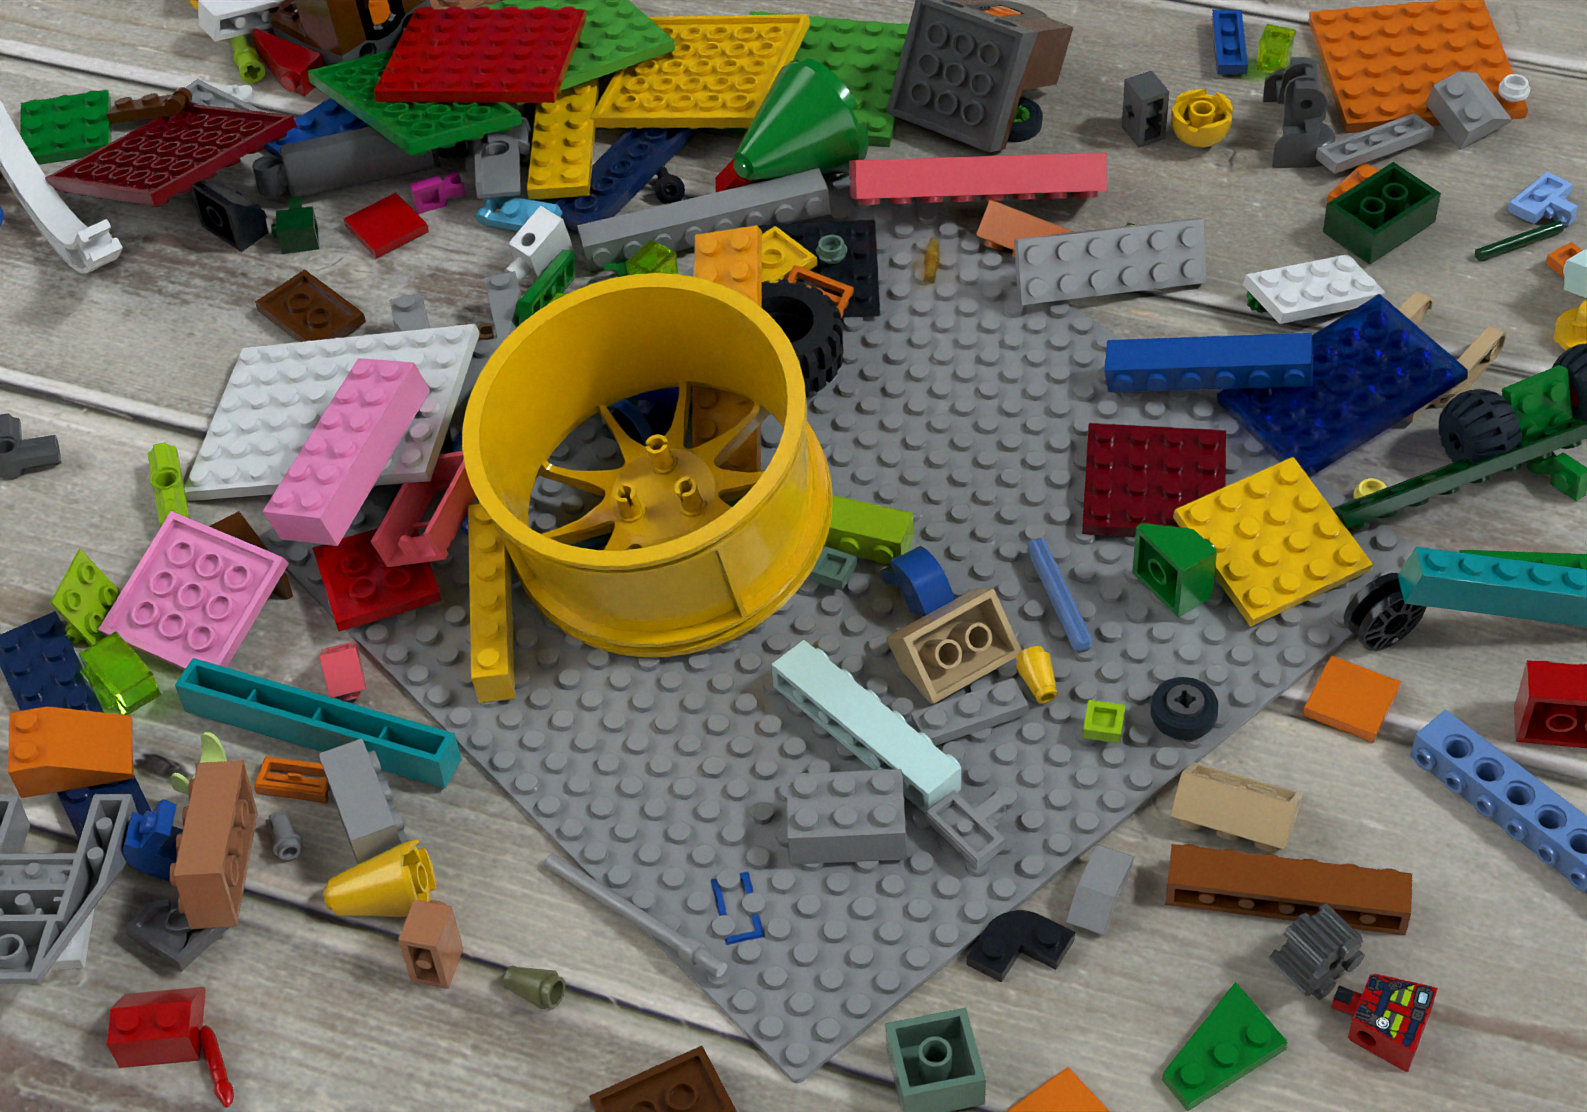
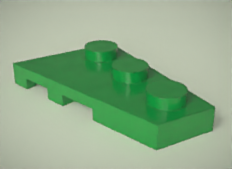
M1235 982L1165 1069L1162 1081L1184 1108L1189 1111L1285 1051L1288 1041Z

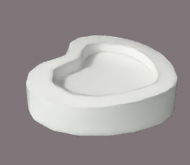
M228 85L222 90L246 103L253 97V89L250 85Z

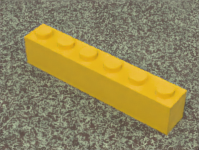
M481 504L468 505L471 679L479 703L515 699L511 557L491 518Z

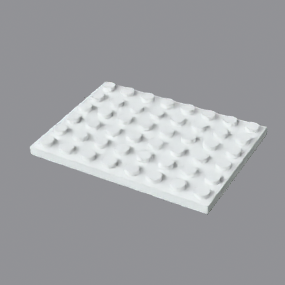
M475 324L242 348L186 482L185 493L187 500L197 501L274 494L358 358L414 362L430 389L429 394L374 486L431 481L480 335L478 328Z

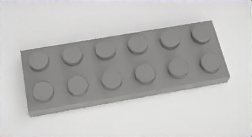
M1200 217L1014 239L1018 303L1021 305L1207 283L1204 219Z

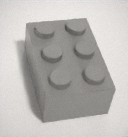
M361 738L319 753L333 800L357 865L408 841L401 816L392 801L393 797L389 785L381 773L382 769L375 750L367 752L364 741Z
M902 769L786 774L790 865L906 859Z

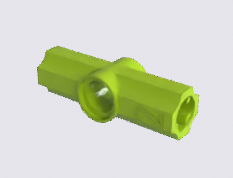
M166 442L155 444L151 451L147 452L151 472L150 483L155 494L160 527H162L171 511L190 518L177 448L176 446L168 445Z

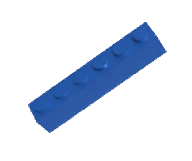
M1312 333L1107 340L1104 368L1108 392L1125 393L1138 391L1159 392L1171 390L1192 391L1204 389L1226 390L1236 388L1313 386Z

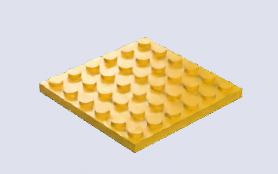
M809 15L648 17L674 40L675 51L616 71L590 119L594 120L595 128L748 129L777 73L783 66L793 61L810 26Z

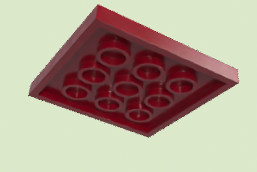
M1089 423L1082 534L1135 537L1136 526L1141 523L1180 527L1173 518L1175 509L1226 487V430Z

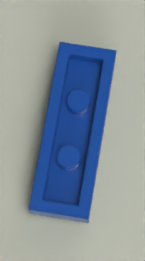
M1212 10L1217 75L1247 74L1248 60L1242 10Z

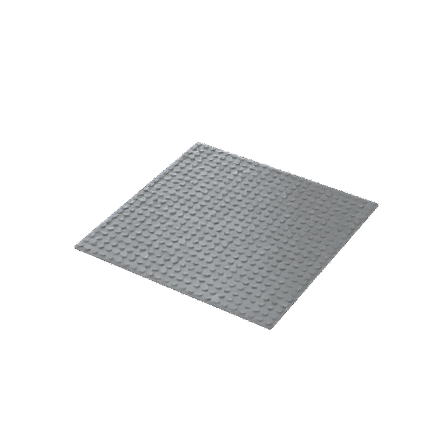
M849 172L840 175L826 184L831 214L795 223L875 220L880 316L841 318L844 347L842 366L830 383L826 381V386L817 393L812 391L810 392L811 395L806 397L807 421L815 432L825 454L832 479L833 495L913 513L914 537L907 552L918 546L927 549L942 567L955 599L975 588H994L1021 649L1041 646L1051 656L1058 696L1050 702H1037L1036 697H1034L1016 670L1017 660L1014 658L935 703L938 704L1014 678L1029 704V713L1027 715L936 746L944 754L952 755L960 764L961 790L957 794L969 805L973 803L981 805L995 793L1007 803V815L998 822L999 828L997 829L1006 839V847L979 869H976L926 821L925 813L904 796L906 859L790 865L786 774L867 771L873 769L773 687L772 663L805 640L815 649L820 648L823 650L829 660L838 668L846 669L865 690H872L878 696L881 703L891 711L899 712L913 729L915 728L911 722V713L935 705L931 704L901 671L886 639L889 635L924 617L910 613L900 587L885 584L880 571L891 564H882L874 560L857 557V566L843 591L811 581L809 574L802 586L785 605L752 630L710 649L660 659V657L644 658L610 653L586 645L574 637L565 634L552 624L533 604L526 594L511 560L515 699L479 703L471 679L469 538L461 528H459L453 541L450 542V547L446 549L449 553L446 560L429 562L442 601L345 630L443 730L455 733L458 745L589 877L684 937L691 936L706 946V951L727 963L725 973L721 977H717L698 964L691 965L678 956V951L640 928L793 1083L803 1082L975 943L986 926L994 918L1003 913L1016 910L1178 779L1182 771L1192 762H1199L1355 636L1344 625L1343 616L1348 604L1363 587L1376 578L1389 573H1399L1415 548L1413 544L1374 518L1366 521L1367 525L1363 528L1348 530L1373 563L1369 572L1252 627L1248 625L1214 576L1212 598L1184 615L1177 617L1132 573L1135 537L1082 534L1089 423L1226 430V486L1287 460L1289 457L1194 390L1108 392L1104 371L1107 340H1121L1119 337L1066 300L1026 305L1019 304L1016 265L994 249L985 246L984 242L930 204L920 202V197H911V203L907 204L889 203V198H880V204L876 205L858 204V199L850 198ZM694 267L681 275L694 276ZM787 336L791 343L800 340L799 338ZM679 387L641 393V395H638L639 404L636 407L641 413L648 415L662 393L679 397ZM693 387L691 389V402H693ZM607 407L611 414L616 409L615 407ZM599 412L573 430L547 460L554 466L574 471L619 469L625 464V459L618 442L603 437L602 427L605 421ZM771 413L761 423V471H765L770 464L784 431V427ZM692 414L687 423L685 448L692 449ZM446 436L440 454L449 453L453 445ZM1301 466L1331 508L1350 502L1349 499ZM538 476L530 496L528 511L529 528L542 534L563 527L582 518L599 505L605 496L596 495ZM403 483L373 486L343 538L379 528ZM444 490L435 491L419 522H426L432 519L445 495ZM477 496L472 504H480ZM274 528L260 535L259 538L270 552L284 557L289 563L285 570L334 619L312 547L322 544L280 539ZM426 528L418 529L420 536H424L423 533ZM1039 537L1045 539L1092 637V647L1089 650L1077 652L1073 649L1028 554L1027 544L1031 539L1035 540ZM581 541L569 543V544H567V545H573V544L579 543V542H581ZM738 647L743 648L742 651L728 660L725 659V653L734 652ZM711 663H712V669H711V671H709V672L706 673L705 675H697V674H695V673L692 672V670H693L694 672H698V673L705 672V671H707V670L710 668ZM663 669H673V670H675V671H668V672H666V673H664V674L662 675V677H661V685L657 682L656 677H657V674H658L661 670H663ZM1177 677L1195 678L1206 683L1214 691L1219 703L1217 721L1211 731L1201 738L1192 740L1174 739L1163 734L1155 726L1150 714L1152 695L1160 684L1168 679ZM1088 700L1126 705L1120 744L1082 738ZM749 871L753 892L746 895L743 880L741 881L739 873ZM717 878V883L721 887L727 915L719 916L711 879ZM751 915L760 916L765 937L726 945L725 939L730 936L755 931Z

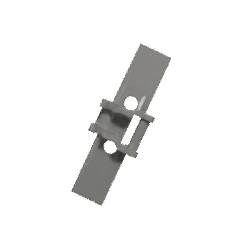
M505 102L518 111V106L514 102ZM521 117L522 124L511 127V130L507 132H492L485 134L479 140H466L468 142V156L465 159V168L468 172L475 173L477 199L521 195L520 153H523L525 161L530 163L532 149L529 144L532 139V130L526 118Z

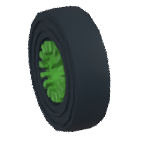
M1020 97L1008 138L1009 142L1027 141L1040 132L1043 113L1040 106L1033 100Z

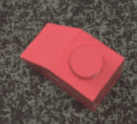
M357 641L321 649L319 657L329 697L338 696V699L341 701L360 697L359 691L366 690V682Z

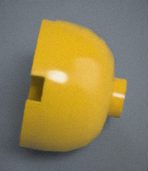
M1206 89L1188 90L1178 95L1175 99V104L1172 105L1171 125L1177 138L1184 144L1198 148L1210 147L1219 143L1229 132L1233 106L1231 101L1222 93L1216 92V96L1206 94Z

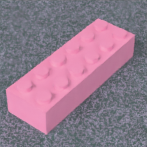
M357 359L263 510L264 515L280 539L333 546L339 545L430 392L414 362Z

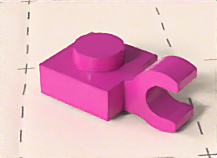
M459 172L447 175L444 181H441L440 176H435L410 184L414 206L418 214L447 206V198L460 197L466 194L465 184L461 182Z

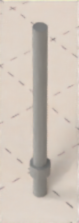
M550 854L545 859L544 866L678 951V956L691 965L698 964L717 977H721L725 973L727 963L706 951V946L691 936L684 937L555 854Z

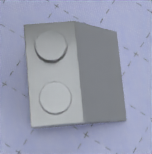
M1458 71L1433 85L1425 103L1460 150L1505 126L1512 120L1479 75L1473 72Z

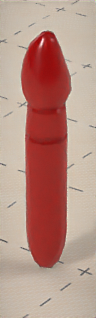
M205 1025L202 1026L200 1031V1041L214 1084L213 1091L221 1104L228 1108L233 1103L234 1090L232 1084L228 1081L217 1037L211 1027Z

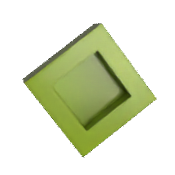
M1088 700L1082 738L1120 744L1126 705Z

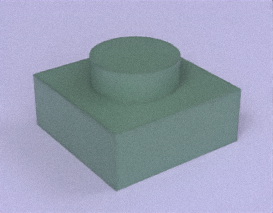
M824 546L819 559L810 573V580L843 591L857 566V556Z

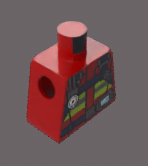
M1371 974L1362 994L1339 985L1331 1009L1353 1017L1348 1034L1351 1042L1397 1068L1408 1072L1432 1011L1438 988L1380 974Z

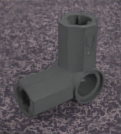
M9 413L0 414V478L13 479L22 475L27 468L61 463L57 436L51 435L22 440L20 419L11 416Z

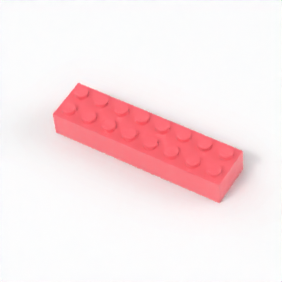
M1107 152L849 160L850 198L858 199V204L876 205L880 204V198H889V203L907 204L911 203V197H920V202L924 203L943 202V196H950V201L955 202L974 201V195H981V200L986 201L1005 200V194H1012V199L1017 200L1036 199V193H1042V197L1048 199L1067 198V192H1073V197L1079 198L1098 197V191H1107Z

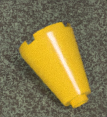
M418 839L405 841L331 877L327 887L323 890L326 907L329 910H333L337 916L407 917L414 899L428 902L430 901V890L437 889L433 865L427 850L416 847L420 842Z

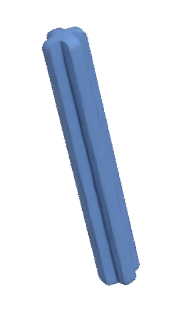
M1041 537L1035 540L1031 539L1027 544L1028 554L1073 649L1077 652L1089 650L1092 647V637L1045 539Z

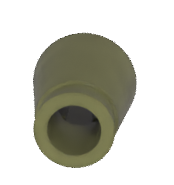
M511 966L507 969L503 979L505 989L511 990L540 1009L557 1007L565 993V980L555 970Z

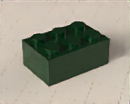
M1392 162L1327 203L1323 233L1370 265L1436 221L1441 193L1395 162Z

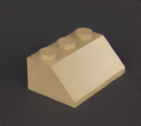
M975 588L886 637L901 671L931 704L939 702L1013 660L1022 651L994 588Z
M1192 762L1181 773L1170 816L1178 818L1181 826L1195 830H1201L1202 826L1217 830L1216 835L1221 838L1239 841V838L1242 837L1255 841L1254 846L1261 850L1277 852L1278 848L1284 850L1289 843L1304 794Z

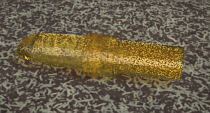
M931 237L924 256L923 281L926 284H933L935 282L937 268L940 263V242L934 237Z

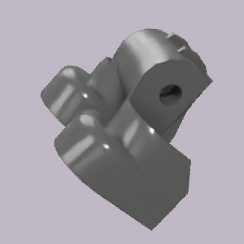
M1291 57L1290 66L1286 69H1277L1265 78L1262 101L1284 104L1283 135L1275 143L1272 168L1323 166L1316 159L1317 148L1335 142L1333 130L1323 123L1326 118L1329 98L1324 88L1321 66L1312 58Z

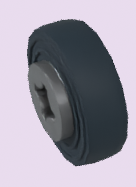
M1177 677L1168 679L1157 687L1152 695L1150 714L1155 726L1163 734L1174 739L1192 740L1201 738L1211 731L1217 721L1219 703L1214 691L1206 683L1195 678Z

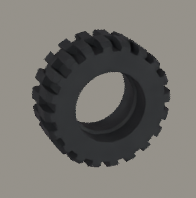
M778 279L776 283H770V281L762 282V309L775 320L786 336L800 339L791 344L800 363L806 397H809L811 395L810 392L815 391L817 393L826 386V381L830 383L842 366L844 347L841 313L835 306V302L828 295H823V292L814 286L811 288L807 287V284L804 282L796 281V283H789L788 280Z

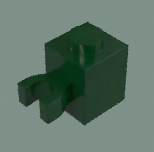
M301 196L289 198V209L276 211V224H271L274 243H280L282 254L319 250V228L313 206L302 207Z

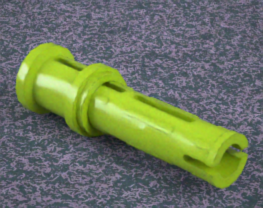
M245 35L228 38L234 51L233 62L239 69L240 78L246 83L259 82L265 75V68L262 62L259 61L258 52L255 48L250 47Z

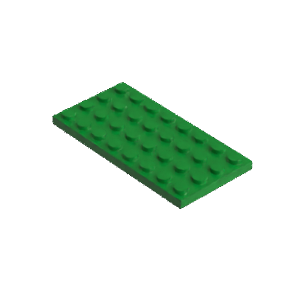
M395 49L308 71L311 84L412 156L424 155L428 150L438 147L450 148L455 146L456 142L463 140H479L488 133L507 132L511 130V127L522 124L521 112L505 102H376L374 90Z

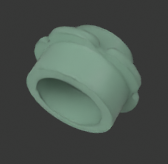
M837 235L822 237L816 248V254L819 255V259L827 264L838 263L845 258V253L847 252V246L844 244L843 239Z

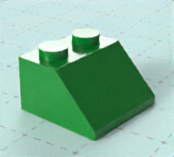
M1145 523L1136 526L1132 573L1177 617H1180L1212 598L1217 550L1208 539H1204L1194 529Z

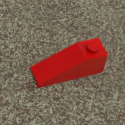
M256 28L251 31L259 57L283 88L306 96L316 87L309 82L308 71L324 67L322 54Z

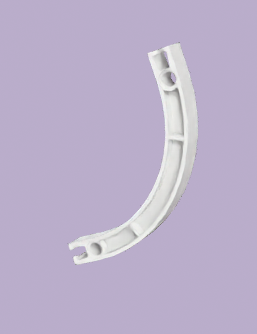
M0 100V171L41 234L69 266L82 274L116 260L123 247L118 238L111 237L109 221L105 219L87 227L76 217L56 190L46 182L45 174L30 153Z

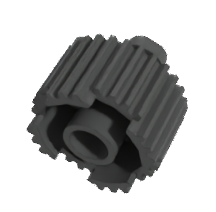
M1327 903L1319 906L1322 912L1319 911L1312 917L1304 913L1297 920H1294L1292 925L1288 926L1284 932V935L1288 938L1287 943L1281 947V951L1278 952L1275 949L1269 956V960L1305 996L1312 994L1318 1000L1326 997L1334 989L1336 983L1333 980L1338 978L1341 972H1344V970L1347 972L1353 971L1365 957V954L1359 950L1363 943L1362 936Z

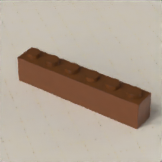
M1172 844L1165 905L1294 921L1304 913L1312 917L1319 911L1322 912L1319 906L1327 903L1353 929L1406 935L1411 917L1412 873L1399 872L1390 868L1382 870L1365 868L1355 864L1324 863L1314 859L1283 858L1274 854L1243 853L1234 849L1202 848L1194 844Z

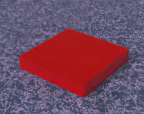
M396 192L343 218L345 227L376 259L429 232L428 224Z

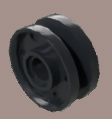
M1389 573L1368 583L1353 597L1343 616L1344 625L1353 634L1358 635V641L1369 651H1380L1402 640L1420 622L1427 608L1426 606L1404 603L1398 578L1399 573Z

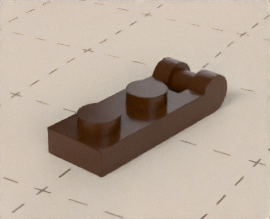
M181 87L171 95L158 96L157 93H152L136 100H132L131 97H124L115 101V105L106 115L110 124L178 115L192 101V94L187 88Z

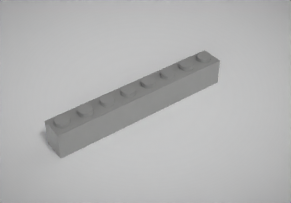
M816 168L578 225L577 227L589 272L602 269L608 263L618 264L651 255L658 256L695 247L696 234L764 224H791L831 214L828 188L820 169Z

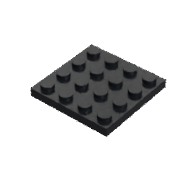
M875 220L764 224L759 226L762 234L775 226L815 255L817 257V266L809 271L854 287V293L848 300L849 303L843 311L842 318L880 316ZM826 235L841 237L847 246L845 258L836 264H827L821 261L819 255L816 254L819 240ZM799 277L795 279L807 285L823 289V291L838 297L843 295Z

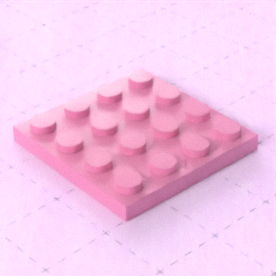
M171 511L98 630L111 639L182 670L186 669L192 658L228 667L289 563L284 557Z

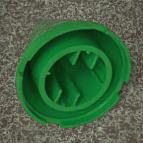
M809 58L802 62L794 59L783 66L777 73L734 155L733 166L736 173L747 180L774 179L816 168L820 169L822 175L842 174L849 172V160H864L868 151L865 121L858 124L852 110L858 104L840 78L823 64Z

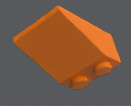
M48 706L9 713L8 773L20 798L134 779L132 717L130 715Z

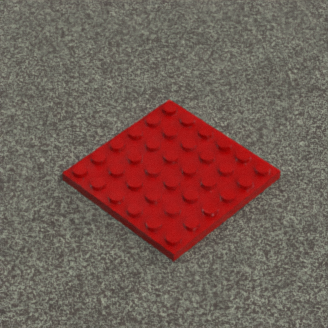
M428 6L415 9L374 90L376 102L555 103L586 23L585 9H576L571 6L561 9H547L542 6L532 9H519L514 6L504 9H490L485 6L475 9H462L457 6L447 9H434Z

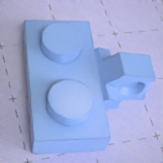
M1547 172L1508 203L1507 212L1532 224H1535L1544 216L1548 219L1553 218L1554 221L1560 220L1563 225L1570 226L1576 221L1578 205L1566 199L1572 192L1573 184Z

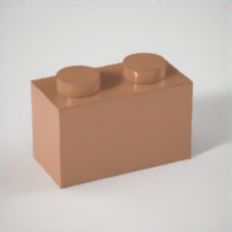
M414 899L398 939L411 982L449 989L464 949L452 906L437 900L426 902Z

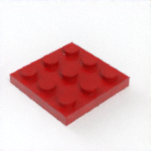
M378 528L342 538L338 546L322 544L312 547L338 632L442 601L430 563L424 562L387 567L371 543ZM414 529L411 537L420 536L418 529Z

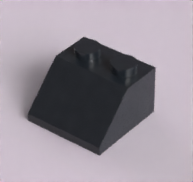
M200 180L193 184L191 193L202 227L232 247L243 252L269 233L266 223L267 215L260 205L253 204L245 199L238 191L234 192L223 184L207 180Z

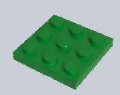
M93 90L87 93L61 95L42 100L34 99L21 103L20 136L38 165L80 159L112 142V126L106 115L111 109L109 90Z

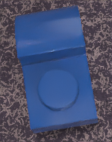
M918 546L903 555L893 558L890 561L891 565L880 571L885 584L901 588L910 613L926 616L955 600L942 567L935 557L922 546Z
M162 799L152 812L148 810L144 815L132 812L122 852L125 860L135 869L169 881L170 866L172 863H176L178 856L176 851L177 835L182 834L183 829L172 826L177 804Z

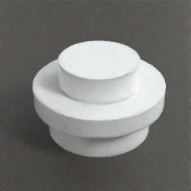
M1511 74L1506 76L1499 84L1498 92L1507 101L1518 102L1529 96L1530 86L1524 76Z

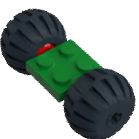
M1587 343L1579 344L1566 350L1557 358L1552 368L1502 388V396L1490 390L1475 389L1462 392L1450 400L1440 414L1438 430L1442 446L1445 448L1449 459H1452V463L1467 458L1470 460V464L1473 465L1518 448L1516 445L1521 443L1522 437L1571 418L1587 421Z

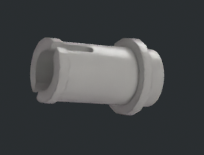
M284 811L270 814L268 816L269 819H266L265 822L274 842L272 845L273 853L282 860L296 858L301 853L303 841L299 835L295 834L289 814Z

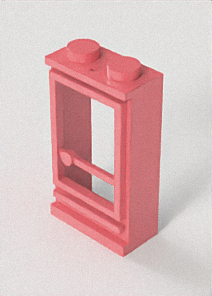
M463 451L439 454L431 481L407 482L401 486L371 540L372 545L387 567L446 560L449 554L446 549L450 547V542L453 541L466 517L468 505H472L476 498L465 469ZM447 490L432 519L426 522H419L435 491ZM426 528L423 533L424 536L411 537L414 529Z

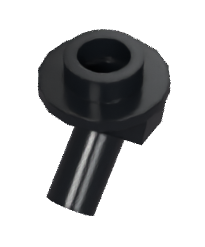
M660 167L656 173L658 177L655 185L656 197L663 204L681 201L685 194L684 183L676 175L669 174L666 167Z

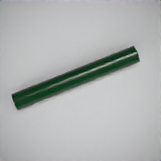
M1560 220L1480 247L1475 250V256L1478 261H1482L1563 232V224Z

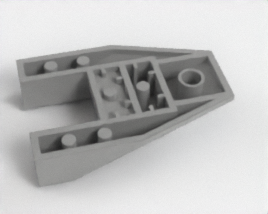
M515 271L499 273L495 276L484 278L497 338L480 340L476 344L446 433V437L452 444L463 429L467 404L479 374L500 344L519 326V318L515 316V307L518 299L522 297ZM421 293L390 299L396 332L430 329Z
M94 794L76 853L21 854L30 823L19 795H0V984H39L123 869L127 861L122 851L132 812L138 813L132 794Z

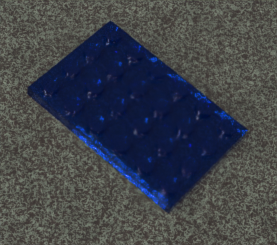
M1378 294L1312 335L1313 386L1226 389L1217 393V401L1279 462L1294 457L1310 478L1468 379V369L1381 294Z

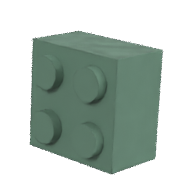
M966 1008L885 1023L886 1050L902 1112H950L985 1105L986 1079Z

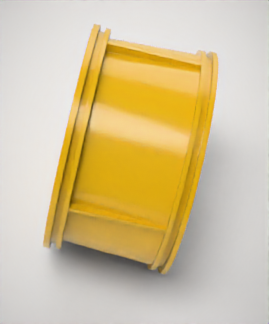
M648 273L615 277L574 290L549 303L521 323L489 358L471 392L462 430L463 457L471 487L481 506L496 527L512 559L516 574L533 604L557 628L586 645L619 655L650 658L691 654L726 643L752 630L785 605L812 572L822 553L832 519V479L820 442L807 421L805 383L799 360L791 342L775 320L754 301L733 289L693 276ZM679 387V397L671 428L665 436L656 434L649 437L645 443L647 446H643L631 439L607 409L608 406L644 392ZM692 387L727 391L755 402L752 411L734 428L692 449L685 448ZM598 412L617 440L625 459V464L619 469L600 471H574L554 466L547 461L559 444L573 430ZM770 413L784 427L778 448L765 471L748 473L718 468L729 459ZM538 476L596 495L605 496L599 505L582 518L563 527L542 534L529 528L528 511L530 496ZM743 497L733 507L724 502ZM613 532L604 550L585 549L567 545Z

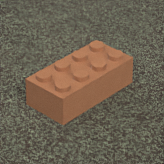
M243 760L198 763L195 778L190 779L188 784L190 801L189 806H184L182 811L184 829L182 834L177 835L176 851L178 856L176 863H172L170 866V882L172 887H177L179 911L181 914L185 913L190 929L236 927L258 812Z

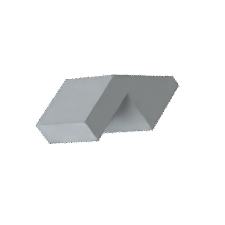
M1096 844L1077 884L1066 922L1102 935L1106 934L1117 897L1124 893L1135 856Z

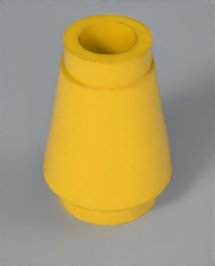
M1032 646L1022 650L1016 656V670L1034 697H1036L1038 703H1047L1054 700L1058 696V692L1056 690L1050 654L1045 652L1041 646Z

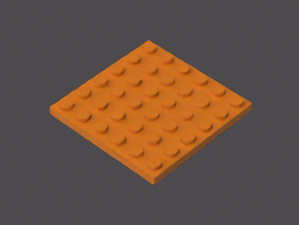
M1438 0L1336 10L1325 9L1309 12L1308 22L1345 133L1363 132L1413 113L1417 114L1431 126L1441 125L1425 103L1433 85L1458 71L1477 73L1511 119H1522L1527 116L1528 107L1525 100L1510 102L1504 99L1498 92L1499 84L1504 78L1514 73L1484 0Z

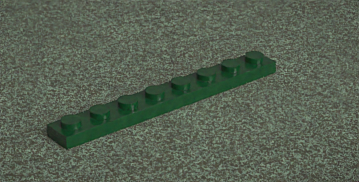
M1575 418L1568 419L1523 436L1522 442L1516 445L1518 448L1473 465L1470 464L1469 459L1464 458L1332 509L1347 530L1363 528L1367 525L1366 521L1374 518L1395 516L1398 514V509L1406 506L1416 507L1429 502L1430 497L1438 494L1449 495L1456 493L1460 490L1459 486L1467 483L1485 482L1491 478V474L1496 472L1517 470L1521 467V463L1525 461L1546 459L1552 455V451L1560 448L1571 449L1578 447L1582 444L1581 440L1587 439V421Z

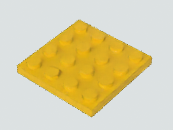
M1294 457L1201 497L1174 511L1173 518L1181 528L1194 529L1204 539H1208L1217 550L1214 576L1250 627L1369 572L1373 565Z

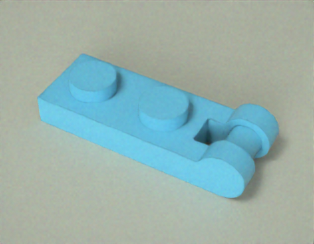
M502 196L485 198L486 203L484 207L479 208L475 218L486 226L519 231L540 206L559 217L563 212L556 204Z

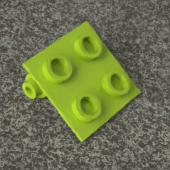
M78 549L50 604L69 623L64 630L66 632L65 636H68L71 643H78L79 640L85 639L92 648H96L102 636L98 629L121 591L81 549Z

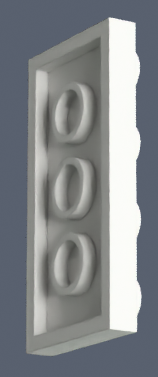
M1348 254L1246 274L1243 286L1279 324L1382 303L1386 294L1375 280Z

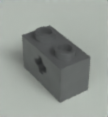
M1152 70L1126 78L1124 81L1121 127L1138 148L1164 140L1166 137L1169 90Z

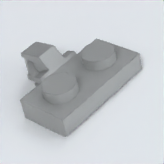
M953 790L925 813L926 821L976 869H979L1006 847V839L997 829L999 828L998 822L1007 815V803L997 793L981 805L977 803L969 805Z

